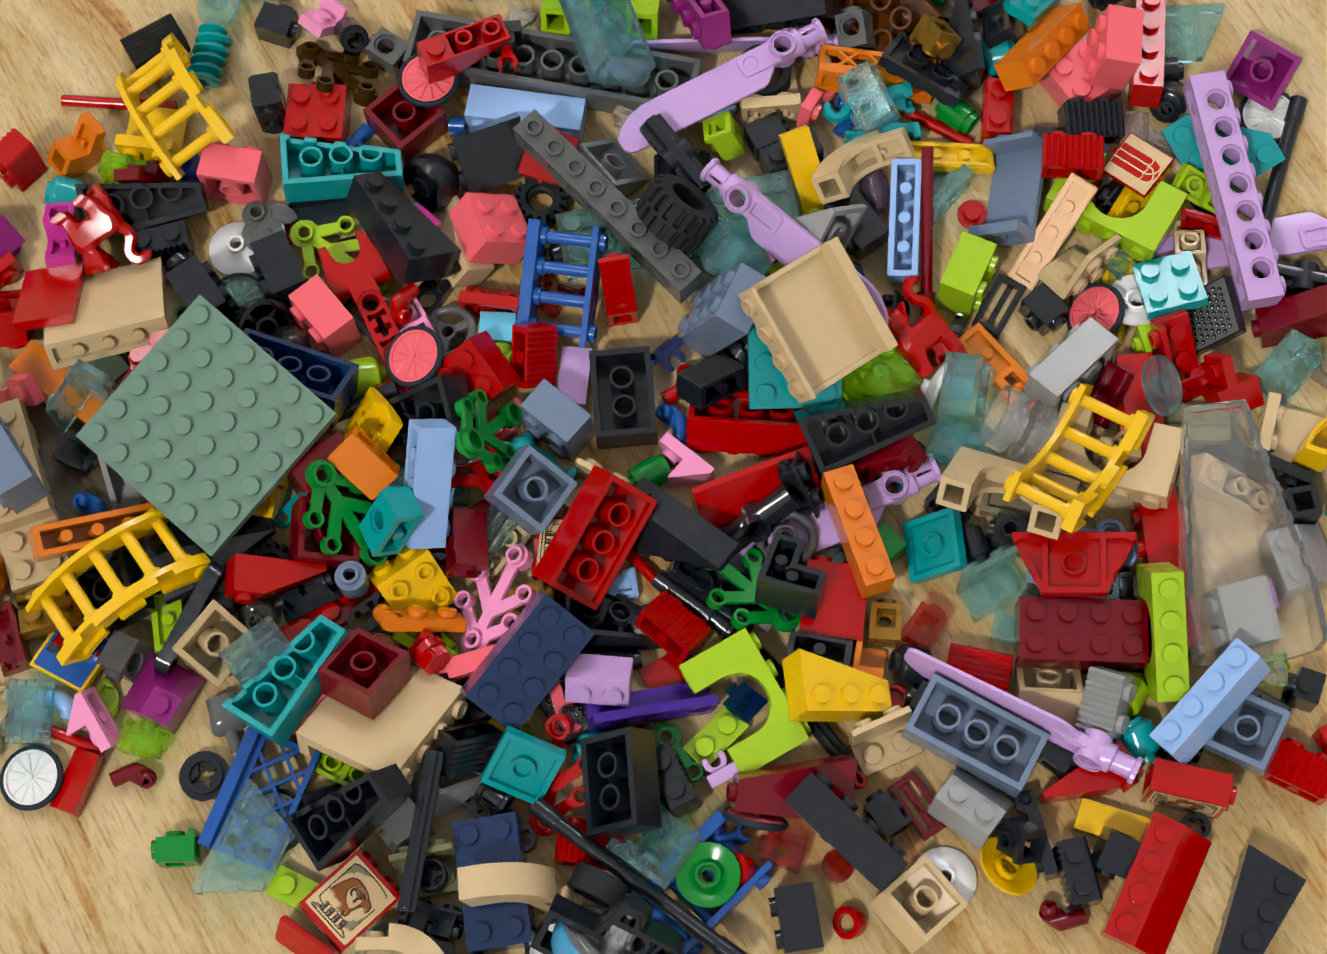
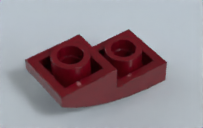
M149 160L146 161V165L128 164L126 169H114L113 181L119 183H162L171 180L174 176L169 178L161 169L159 161Z

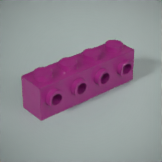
M666 0V2L672 4L674 13L680 15L684 27L690 29L693 40H697L703 49H718L722 45L732 43L729 10L721 0Z

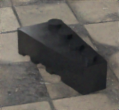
M721 0L729 10L731 36L762 32V26H767L768 30H782L790 27V23L807 26L811 24L814 18L819 20L829 19L832 21V24H835L834 15L841 14L840 0Z
M381 172L354 175L345 202L399 284L405 285L452 276L462 250Z
M200 182L100 184L110 196L115 208L123 216L124 221L132 226L134 231L210 212L207 197ZM74 184L77 195L82 193L88 196L86 192L93 184ZM81 207L85 219L88 215L86 211ZM115 233L114 235L110 236V237L107 238V239H111V238H115V237H119V236H123V235H122L121 233Z
M920 387L793 411L822 475L824 472L837 469L911 434L937 424Z
M395 763L362 776L341 789L322 797V799L284 817V820L316 869L320 871L345 861L414 790Z
M810 771L784 801L872 885L882 892L908 864L903 858L907 853L893 839L889 844L879 836L883 830L869 817L863 821L855 813L859 807L845 794L839 798L830 789L834 784L821 771L816 776Z
M1248 844L1241 851L1238 868L1233 878L1230 896L1223 913L1222 924L1212 954H1264L1304 886L1306 879Z

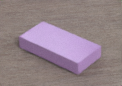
M562 346L557 389L581 408H586L590 381L589 351L593 350L592 348Z

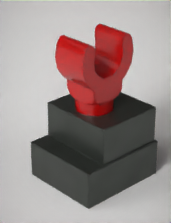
M521 20L503 21L511 40L494 50L495 54H501L497 61L498 69L502 73L503 64L505 62H512L514 71L517 72L519 65L514 53H517L516 43L523 42Z

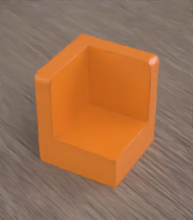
M857 640L852 668L883 678L886 651L862 647L863 641Z

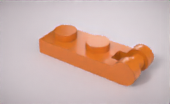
M978 322L959 338L966 350L963 354L1000 392L1003 399L1012 405L1019 399V395L1024 392L1023 388L1028 381L1027 373ZM1011 375L1017 381L1012 386L1006 381Z
M379 604L373 610L374 619L385 631L421 632L424 628L431 632L465 633L467 620L457 609L452 607H439L438 611H430L419 606H410L408 610H392L386 604Z

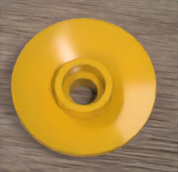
M996 837L988 839L981 847L980 863L989 881L999 890L1009 895L1021 896L1030 892L1037 882V872L1034 863L1015 865L1012 863V858L996 849L998 841Z

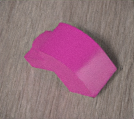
M72 202L46 204L42 222L48 239L44 257L47 268L77 263L78 257H82L71 245L66 230L61 225H54L50 221L59 211L63 212L65 210L81 221L78 208Z

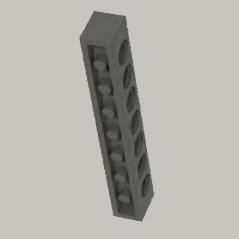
M536 109L513 128L516 143L600 226L606 228V231L680 304L703 284L702 271L681 250L675 249L656 238L639 219L635 206Z

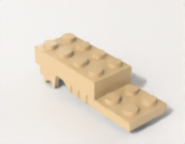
M19 398L0 404V416L49 493L48 496L19 514H16L10 507L4 509L0 504V549L11 589L15 594L26 591L27 588L41 586L55 570L70 558V555L34 563L27 532L33 526L60 520L58 512L54 508V498L50 493V484L46 479L48 477L39 457L38 450L41 447L36 437V430L28 418L25 405Z

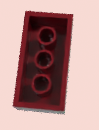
M1019 596L1015 604V667L1088 670L1090 666H1104L1117 671L1142 672L1149 663L1148 607L1145 600Z

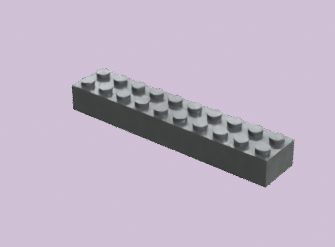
M417 10L403 63L409 57L418 53L417 42L479 20ZM522 28L523 42L516 43L517 53H514L519 65L517 72L514 71L512 62H505L503 64V72L500 73L497 61L501 54H495L493 51L460 72L458 86L470 88V84L585 98L587 109L629 116L644 103L702 75V59Z

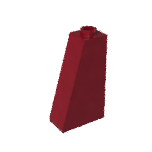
M1327 284L1283 298L1277 305L1256 308V320H1251L1253 337L1260 339L1261 348L1327 337Z
M843 754L734 773L733 782H728L726 801L730 802L731 808L736 812L803 819L784 801L792 790L810 771L815 776L821 771L834 784L830 789L839 798L845 794L852 801L858 760L852 755Z

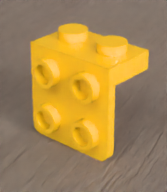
M157 107L146 116L154 129L179 109ZM130 114L126 134H116L114 142L122 160L141 162L153 160L162 162ZM189 118L160 139L172 157L183 149Z
M405 545L400 554L395 555L380 565H376L372 572L368 574L370 581L382 594L392 610H408L410 606H419L430 611H438L439 607H448L453 604L457 594L428 549H409Z

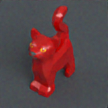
M99 183L91 186L86 192L88 196L80 193L72 200L76 208L82 207L86 211L88 216L83 221H79L67 210L59 211L50 219L52 224L61 225L66 230L71 245L82 255L84 272L89 276L102 274L106 270L110 271L111 267L117 268L120 265L112 255L100 248V244L115 233L124 235L123 251L131 263L141 265L151 259L152 251L150 249L144 250L141 253L135 251L137 235L134 229L124 221L123 216L115 208L110 196Z
M917 275L906 277L903 282L902 292L911 304L923 307L924 315L909 326L904 302L898 303L895 309L886 307L889 320L888 327L898 343L896 346L897 353L910 365L909 378L911 382L923 379L933 373V368L942 365L944 362L945 353L949 352L951 357L955 359L966 352L958 336L948 326L944 317L937 312L930 298L914 292L913 287L920 280ZM928 349L932 355L930 362L926 352Z

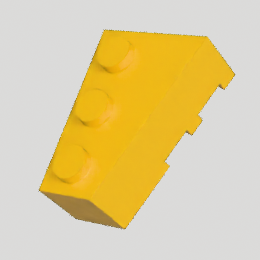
M797 649L782 660L790 722H859L866 718H871L874 721L883 717L882 713L892 707L888 680L802 649Z

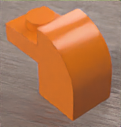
M90 111L79 115L73 135L53 140L47 162L59 176L74 178L83 175L99 164L108 152V148L103 143L106 131Z

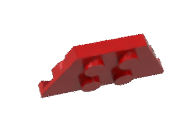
M1012 532V541L1042 597H1107L1136 542V532H1062L1058 540L1032 532Z

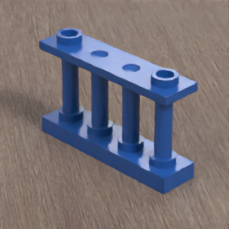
M528 218L516 324L544 322L556 325L558 328L556 332L559 336L580 338V348H592V343L596 342L598 336V326L594 325L600 281L598 259H601L603 252L607 251L609 236L605 234L606 228L593 226L592 235L550 231V228L547 227V221ZM549 243L590 247L589 265L547 261L543 257L544 247ZM545 273L585 277L587 278L585 296L543 291V288L540 287L541 275L544 276ZM542 303L583 308L582 324L577 326L540 321L536 317L537 307Z
M718 810L648 879L661 891L664 888L667 891L671 889L713 930L756 887L759 890L763 889L773 878L770 874L773 871V864L769 860L761 868L755 864V874L739 891H736L734 896L716 914L709 908H702L691 904L681 895L675 880L676 865L681 855L695 844L702 842L717 843L715 836L727 832L724 829L727 826V819ZM732 840L718 843L729 849L732 853L743 852ZM707 871L703 874L709 882L714 880L715 876L712 872ZM637 892L634 893L635 895H637V896L643 898V897H642L641 895H639ZM647 901L652 908L651 916L656 921L676 930L685 939L683 953L699 954L705 946L695 936L691 938L674 920Z

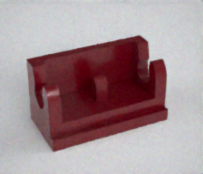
M911 434L906 438L853 461L852 464L856 474L865 468L866 476L862 482L866 484L872 482L876 474L907 466H910L908 473L916 472L919 470L922 462H926L928 457L914 435Z
M453 508L448 515L450 534L446 537L445 547L446 577L477 578L479 577L478 571H487L489 568L486 511Z
M11 602L2 604L3 611L0 612V667L4 677L32 669L29 664L33 659L28 640L24 641L20 634L18 609Z

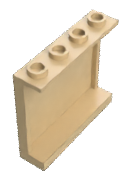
M838 237L823 242L738 294L743 311L751 317L757 328L756 331L759 339L767 345L772 354L773 364L784 375L788 382L790 394L798 400L799 404L816 398V394L879 354L890 351L898 345Z
M161 257L150 259L147 263L141 265L130 264L111 269L110 271L106 270L102 274L85 276L75 322L44 328V348L53 370L132 351V349L140 346L149 345V337L153 332L170 329L167 319L165 284H169V280L165 275L166 271Z
M410 665L412 678L374 720L326 696L296 732L300 753L311 758L315 751L319 750L367 774L396 763L409 784H411L414 774L423 765L425 752L435 749L438 729L451 728L457 720L462 719L465 715L468 704L466 697L460 691L462 686L436 674L428 675L423 669Z

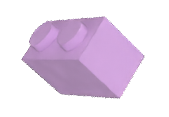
M579 653L566 670L565 702L629 707L633 677V658Z

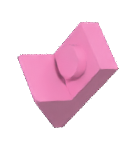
M666 432L659 440L661 455L671 465L678 464L667 477L669 487L704 484L715 479V468L670 433Z
M93 686L75 694L66 735L70 736L87 727L90 732L91 741L102 753L124 742L125 739L96 688Z

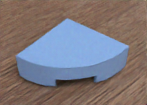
M635 566L620 572L609 587L608 594L616 596L619 593L627 596L626 600L639 599Z

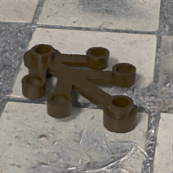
M310 41L304 42L296 48V56L299 62L297 75L300 78L313 79L316 66L322 67L321 75L317 77L316 89L323 93L332 92L334 90V76L355 91L354 102L357 105L367 107L378 98V90L374 83L369 81L360 82L350 75H359L369 79L378 77V63L365 61L362 63V66H357L360 63L361 52L351 53L345 49L343 53L326 51L319 44Z

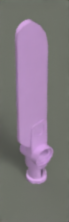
M814 18L811 24L799 30L793 28L789 31H777L772 34L769 41L644 103L629 115L621 127L618 137L620 147L624 152L633 154L651 146L640 133V127L652 115L660 113L675 133L766 88L771 81L776 67H789L797 57L806 53L807 48L819 42L824 44L828 41L822 23L819 19ZM781 46L789 48L786 52H779L776 49Z
M788 27L782 30L789 31L793 28L799 30L803 27ZM834 30L833 33H827L828 41L824 44L839 46L837 30ZM770 37L732 38V43L722 45L718 49H703L700 43L693 39L609 41L607 43L669 54L743 52L753 45L769 41ZM819 42L807 48L806 53L797 57L794 62L814 58L815 54H819L820 44L823 43ZM785 46L778 47L782 49L784 52L789 50V48Z
M718 158L712 159L702 170L700 180L709 182L719 190V196L723 198L725 206L730 211L741 213L747 218L752 239L784 266L822 244L820 240L765 197L756 182L744 180L737 173H730L720 164ZM740 190L745 195V202L740 197ZM858 272L888 326V312L881 295L872 283Z
M1312 212L1274 218L1269 238L1272 247H1275L1277 250L1278 258L1327 250V219ZM1173 236L1165 238L1154 257L1155 259L1174 254ZM1205 236L1206 270L1229 267L1223 241ZM1245 241L1246 246L1250 248L1251 242Z
M934 457L929 458V461L922 464L916 472L908 473L909 467L899 471H888L881 478L861 486L876 526L886 506L902 504L909 497L920 493L921 488L935 482L940 484L942 475ZM895 481L901 482L904 485L901 492L892 494L887 491L890 483ZM825 502L822 505L819 518L816 519L814 513L808 516L815 525L818 535L815 553L841 543ZM790 518L791 526L796 530L798 539L805 540V543L808 544V533L805 527L799 521ZM780 522L772 527L770 537L765 540L766 547L771 544L773 531L781 525ZM752 542L737 553L730 562L745 567L742 563V558L748 549H757L756 543ZM748 556L752 562H757L753 556Z
M914 648L907 649L904 660L923 677L931 680L934 673L1050 734L1048 740L1073 752V761L1081 768L1091 772L1101 770L1106 773L1111 771L1127 779V783L1132 785L1144 758L1140 756L1135 758L1120 751L1119 746L1114 744L1112 738L1103 731L1094 728H1087L1084 733L1077 731L1067 721L922 651Z

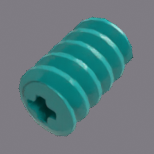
M204 23L198 28L199 34L196 36V44L193 46V54L190 57L191 66L187 70L188 72L192 70L196 74L203 88H220L222 82L218 78L224 76L225 72L221 68L227 65V61L224 58L229 57L230 51L227 48L232 46L233 41L226 36L227 31L217 24Z

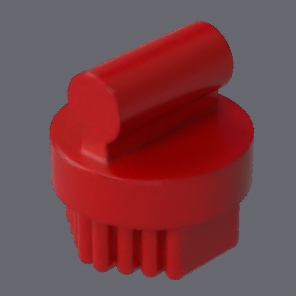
M426 628L421 631L408 649V652L412 655V661L428 675H433L443 670L451 660L450 653L446 649V644L439 636H434Z

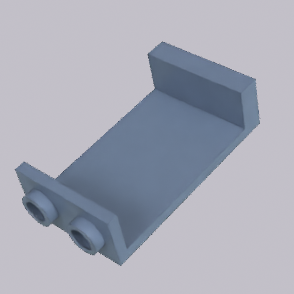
M1023 130L1018 134H1000L995 138L983 140V146L996 154L995 170L992 176L985 224L969 226L968 233L997 244V247L1034 242L1044 178H1040L1043 138L1037 132Z

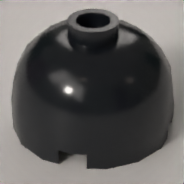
M424 153L404 164L402 172L406 187L410 184L415 191L411 195L412 198L431 214L436 211L438 213L446 208L452 198L458 195L460 182L457 172L459 171L452 161L436 153Z
M256 298L246 302L237 311L233 323L242 331L245 328H249L288 342H292L295 337L292 313L285 304L274 299Z

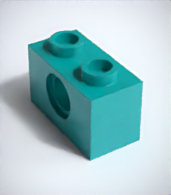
M388 486L382 489L359 525V529L372 556L400 554L423 519L424 514L409 486Z

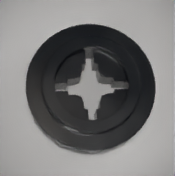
M197 752L188 757L183 763L179 773L180 786L191 799L201 802L212 799L216 800L229 771V765L222 756L215 752ZM199 766H202L208 773L214 772V775L210 776L211 787L203 781L197 782V779L201 777Z

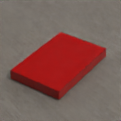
M84 262L26 271L12 320L15 332L75 322L86 276Z

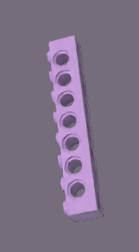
M1225 70L1191 75L1182 89L1241 311L1277 305L1285 295L1286 283L1284 277L1279 275L1277 268L1278 253L1270 242V223L1268 219H1264L1262 212L1263 197L1255 186V167L1248 160V141L1246 136L1241 134L1239 126L1241 116L1239 109L1235 108L1233 104L1232 83L1230 80H1227ZM1208 103L1216 104L1219 109L1211 108ZM1215 130L1224 132L1226 137L1219 136ZM1223 158H1229L1234 165L1225 163ZM1230 185L1237 186L1241 193L1234 192ZM1237 213L1246 215L1249 221L1241 220ZM1245 241L1253 243L1256 250L1248 248ZM1252 270H1259L1264 278L1256 277Z

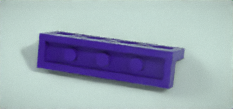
M687 683L633 691L630 694L629 707L583 703L589 733L624 728L627 723L635 720L654 723L710 714L719 704L717 694L711 695L709 688L694 696Z

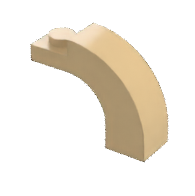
M904 127L880 133L878 129L857 137L832 152L815 169L811 182L822 205L848 198L854 185L862 177L878 168L890 165L892 159L913 158L915 150Z
M497 862L457 868L459 901L470 907L493 903L519 902L530 904L542 912H546L549 910L556 893L559 894L555 881V869L545 865L524 862Z
M389 923L388 937H384V932L367 931L364 937L355 938V951L359 954H445L429 936L413 927L402 924Z

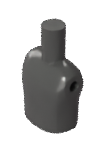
M235 691L220 694L205 701L209 712L212 733L217 737L226 736L230 753H237L241 743L238 732L247 727L246 724L233 717L221 706L228 698L232 699L238 694Z

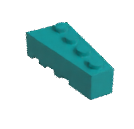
M280 134L282 181L286 203L347 198L354 175L381 172L404 194L401 151L399 149L369 145L354 147L347 146L346 142L334 141V144L317 142V138L304 137V140L293 139L287 134Z
M318 616L290 642V647L280 656H274L267 663L268 667L254 679L251 677L234 698H228L221 706L233 717L283 748L322 692L317 669L350 634L347 630L326 617Z

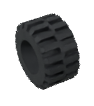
M669 173L658 174L635 207L639 219L656 238L675 249L685 252L697 250L719 221V213L715 205L702 190L686 179Z

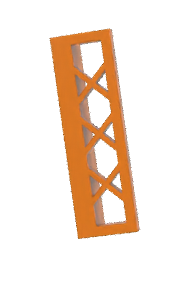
M820 44L818 69L814 82V88L820 91L865 96L871 92L882 91L892 85L907 81L889 74L885 68L878 65L884 52ZM825 55L837 56L841 62L838 64L825 62ZM927 58V59L930 60L934 65L936 64V59H934V58ZM858 59L866 60L870 66L859 67L855 61ZM911 85L913 97L905 100L930 105L932 95L923 90H918Z

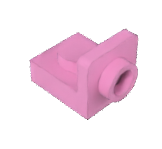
M322 0L318 9L301 13L297 23L318 38L334 34L336 23L346 17L348 8L338 0Z

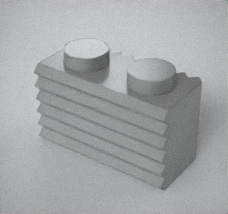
M1090 666L1075 729L1085 731L1087 728H1094L1103 731L1112 739H1119L1122 734L1126 733L1129 727L1130 718L1126 714L1129 703L1134 701L1137 693V685L1134 684L1135 676L1104 666Z

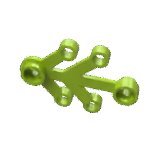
M345 215L340 217L337 222L319 226L310 220H300L293 225L290 237L293 244L302 249L305 265L302 273L306 281L313 278L307 276V272L310 269H316V275L320 278L322 275L315 261L314 248L318 250L325 246L334 260L339 263H351L355 260L346 253L360 251L357 239L329 243L323 239V237L339 233L345 236L353 234L356 225L352 217ZM344 222L352 224L347 230L342 229L341 225ZM302 230H309L310 234L303 238L300 237V232ZM391 280L378 286L382 295H385L390 290Z

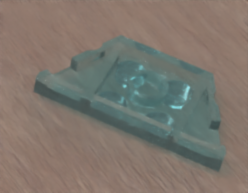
M1225 3L1166 6L1164 57H1177L1178 62L1183 63L1202 62L1223 14Z
M247 778L190 890L191 892L201 895L203 893L218 892L224 894L241 891H265L293 832L253 780Z

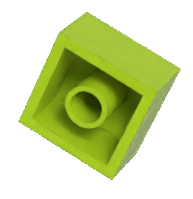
M965 231L962 232L940 281L936 300L937 307L955 314L962 313L969 316V318L973 310L979 311L985 297L987 285L990 286L996 272L995 267L999 260V257L995 255L997 244Z

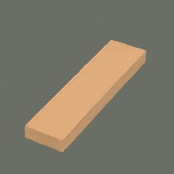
M1071 173L1036 228L1034 242L1025 245L1007 275L1033 291L1040 282V279L1037 277L1038 273L1044 266L1054 260L1099 188L1076 173Z

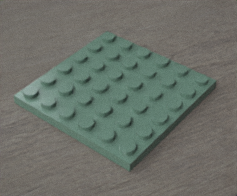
M199 294L76 434V437L209 556L215 558L339 415Z

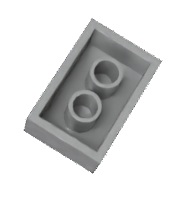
M1089 317L1082 325L1077 323L1067 335L1068 338L1062 344L1060 342L1054 344L1047 354L1048 357L1043 362H1035L1027 372L1028 381L1023 388L1025 393L1022 404L1049 427L1058 419L1062 403L1068 404L1073 389L1075 387L1079 388L1081 383L1093 386L1097 382L1107 361L1113 360L1119 339L1092 317Z

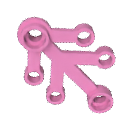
M515 544L506 551L507 565L493 593L489 582V568L487 571H482L479 577L470 578L476 581L483 611L479 621H477L474 610L475 596L466 590H461L456 594L454 603L456 607L462 609L463 617L467 620L466 631L461 638V647L465 653L490 646L493 640L502 637L508 630L510 621L513 619L515 621L518 617L513 613L507 612L522 605L527 606L537 593L534 588L524 584L517 588L514 595L505 598L517 572L526 571L533 564L534 554L524 545ZM529 591L528 597L523 600L524 593ZM468 597L467 602L463 605V599ZM507 613L502 617L500 624L490 627L495 617Z

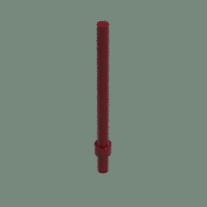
M923 146L921 147L920 292H917V294L928 296L936 304V292H933L934 147ZM920 306V317H921V316L924 315L923 307H922V306Z

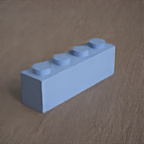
M470 84L464 116L467 128H471L515 112L518 113L522 121L529 113L536 109L554 128H559L563 133L579 137L581 139L580 143H582L588 111L585 98Z
M892 159L887 277L890 285H903L906 277L917 275L920 280L915 285H920L921 159Z
M409 419L404 486L410 487L424 514L423 519L406 543L409 549L445 548L446 537L450 534L448 513L449 507L453 503L451 479L456 471L453 456L454 447H456L457 430L446 419Z
M1236 638L1149 736L1179 763L1188 764L1272 669L1257 653Z

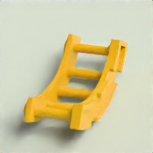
M170 33L162 40L160 53L129 77L123 71L118 73L115 86L139 129L162 160L159 163L161 169L169 178L174 176L178 181L185 175L180 166L214 140L216 142L221 140L225 145L237 134L212 101L208 104L205 102L200 94L205 89L192 70L190 72L187 70L191 66L190 54L175 35ZM169 71L175 73L172 76V81L142 104L140 103V93ZM185 90L190 97L186 100L187 104L153 129L146 115L177 91ZM194 113L197 115L201 113L209 124L206 127L207 131L172 157L160 139Z
M1082 383L1079 388L1075 387L1068 400L1070 406L1045 446L1026 466L1016 470L1014 474L1011 473L1003 486V490L1006 491L1003 500L1011 502L1023 496L1060 514V518L1063 519L1060 528L1069 533L1077 532L1084 527L1086 521L1083 519L1086 515L1093 518L1108 500L1128 469L1127 466L1123 465L1132 451L1138 452L1156 416L1145 410H1137L1136 414L1128 415L1090 397L1094 386ZM1083 408L1124 426V430L1127 432L1119 446L1114 445L1112 447L1073 428ZM1068 439L1108 458V464L1102 472L1097 471L1095 473L1057 453L1065 440ZM1051 465L1090 484V487L1085 492H1080L1079 494L1042 476V474ZM1032 485H1033V486H1036V487H1038V488H1040V489H1042V490H1044V491H1046V492H1048V493H1050V494H1052V495H1054V496H1056V497H1058V498H1060V499H1062V500H1064V501H1066L1067 503H1065V502H1063V501H1061V500H1059V499H1057V498H1055V497H1053V496H1051V495H1049V494H1047V493H1045V492H1042V491H1040V490H1038V489L1032 487Z
M156 507L149 509L141 516L113 528L83 547L32 592V598L25 609L27 613L45 609L64 638V645L56 655L62 666L89 659L97 646L110 633L107 627L119 617L121 620L127 619L147 605L146 598L160 590L165 595L183 586L199 582L205 569L211 563L205 552L193 556L185 553L167 526L169 519ZM156 532L176 562L161 569L155 567L137 541L138 538ZM123 545L127 547L144 573L142 579L129 587L123 586L105 559V556ZM92 565L96 567L113 593L112 599L99 609H95L76 580ZM66 589L84 615V622L76 631L73 630L56 604Z

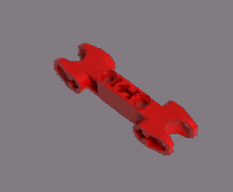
M362 229L355 232L360 252L358 257L351 263L343 264L336 262L325 246L318 249V253L322 261L324 277L330 290L341 303L353 298L386 367L388 347L400 331L391 318V312L378 286L392 280V277L380 253ZM369 301L379 302L378 308L374 311L364 309L365 304ZM382 320L389 335L383 336L380 333L377 322ZM389 379V380H387V381H384V382H382V383H380V384H378V385H376V386L378 387V386H380V385H383V384H385V383L391 381L392 379ZM396 384L400 394L411 389Z

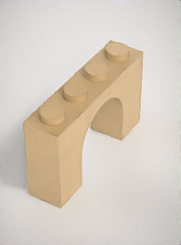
M1062 403L1054 431L1070 404ZM1083 408L1073 428L1090 436L1094 423L1093 412ZM1154 423L1143 459L1135 467L1125 472L1110 498L1118 502H1127L1128 500L1138 502L1149 509H1158L1159 507L1167 509L1185 445V429ZM1068 439L1065 440L1057 453L1095 473L1103 471L1090 462L1086 456L1085 447ZM1051 465L1045 470L1081 481L1080 492H1085L1090 487V484Z
M960 446L941 476L936 504L966 512L973 499L980 494H1005L1006 491L1003 490V486L1008 476L1026 465ZM1044 471L1042 476L1077 493L1079 491L1081 483L1079 480L1049 471ZM1032 485V487H1034V488H1036V489H1038V490H1040V491H1042V492H1045V493H1047V494H1049V495H1051V496H1053V497H1055V498H1057V499H1059V500H1061V501L1067 503L1066 501H1064V500H1062V499H1060V498H1058V497H1056V496H1054V495H1052V494H1050V493H1048V492H1046V491H1044V490H1042V489H1040V488H1038V487ZM1020 496V499L1032 507L1027 531L1058 540L1063 531L1060 528L1063 522L1060 514Z

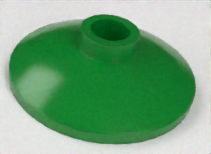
M702 842L691 846L681 855L676 865L675 880L679 892L688 902L698 907L714 908L723 905L734 896L740 884L741 873L736 857L729 849L718 843ZM710 871L715 877L712 882H705L702 879V875Z

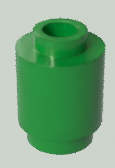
M962 99L955 109L939 101L935 106L937 111L936 118L957 133L962 132L968 135L980 119V115L975 113L976 109Z
M661 454L656 457L651 455L628 469L627 473L629 476L627 478L630 480L629 484L634 487L643 477L655 485L661 486L668 482L667 477L672 470Z

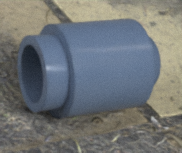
M346 561L337 567L334 579L345 597L358 599L368 592L370 579L360 563Z

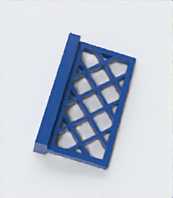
M248 726L197 843L203 848L224 854L272 873L290 827L284 821L282 828L270 833L264 817L280 810L283 817H286L299 810L303 801L301 794L306 793L322 753L315 751L311 756L308 768L295 774L290 758L301 754L298 744L288 740L283 748L280 746L283 756L266 763L263 750L267 741L271 740ZM285 747L294 751L287 753ZM259 760H261L262 765L256 767ZM286 761L291 776L274 783L269 768ZM265 770L270 785L253 792L250 784L252 776ZM303 777L301 784H299L298 779ZM294 781L297 788L295 798L282 803L277 788ZM246 789H248L249 794L244 796ZM273 790L278 806L261 812L256 797ZM252 799L257 815L241 822L237 814L239 805ZM291 806L287 814L285 808ZM235 818L236 824L231 826L233 819ZM260 820L266 835L249 842L243 827ZM239 829L244 845L233 850L223 847L226 835ZM278 836L274 845L272 838ZM268 840L272 851L267 863L255 859L251 847ZM247 850L249 856L241 854L240 852Z

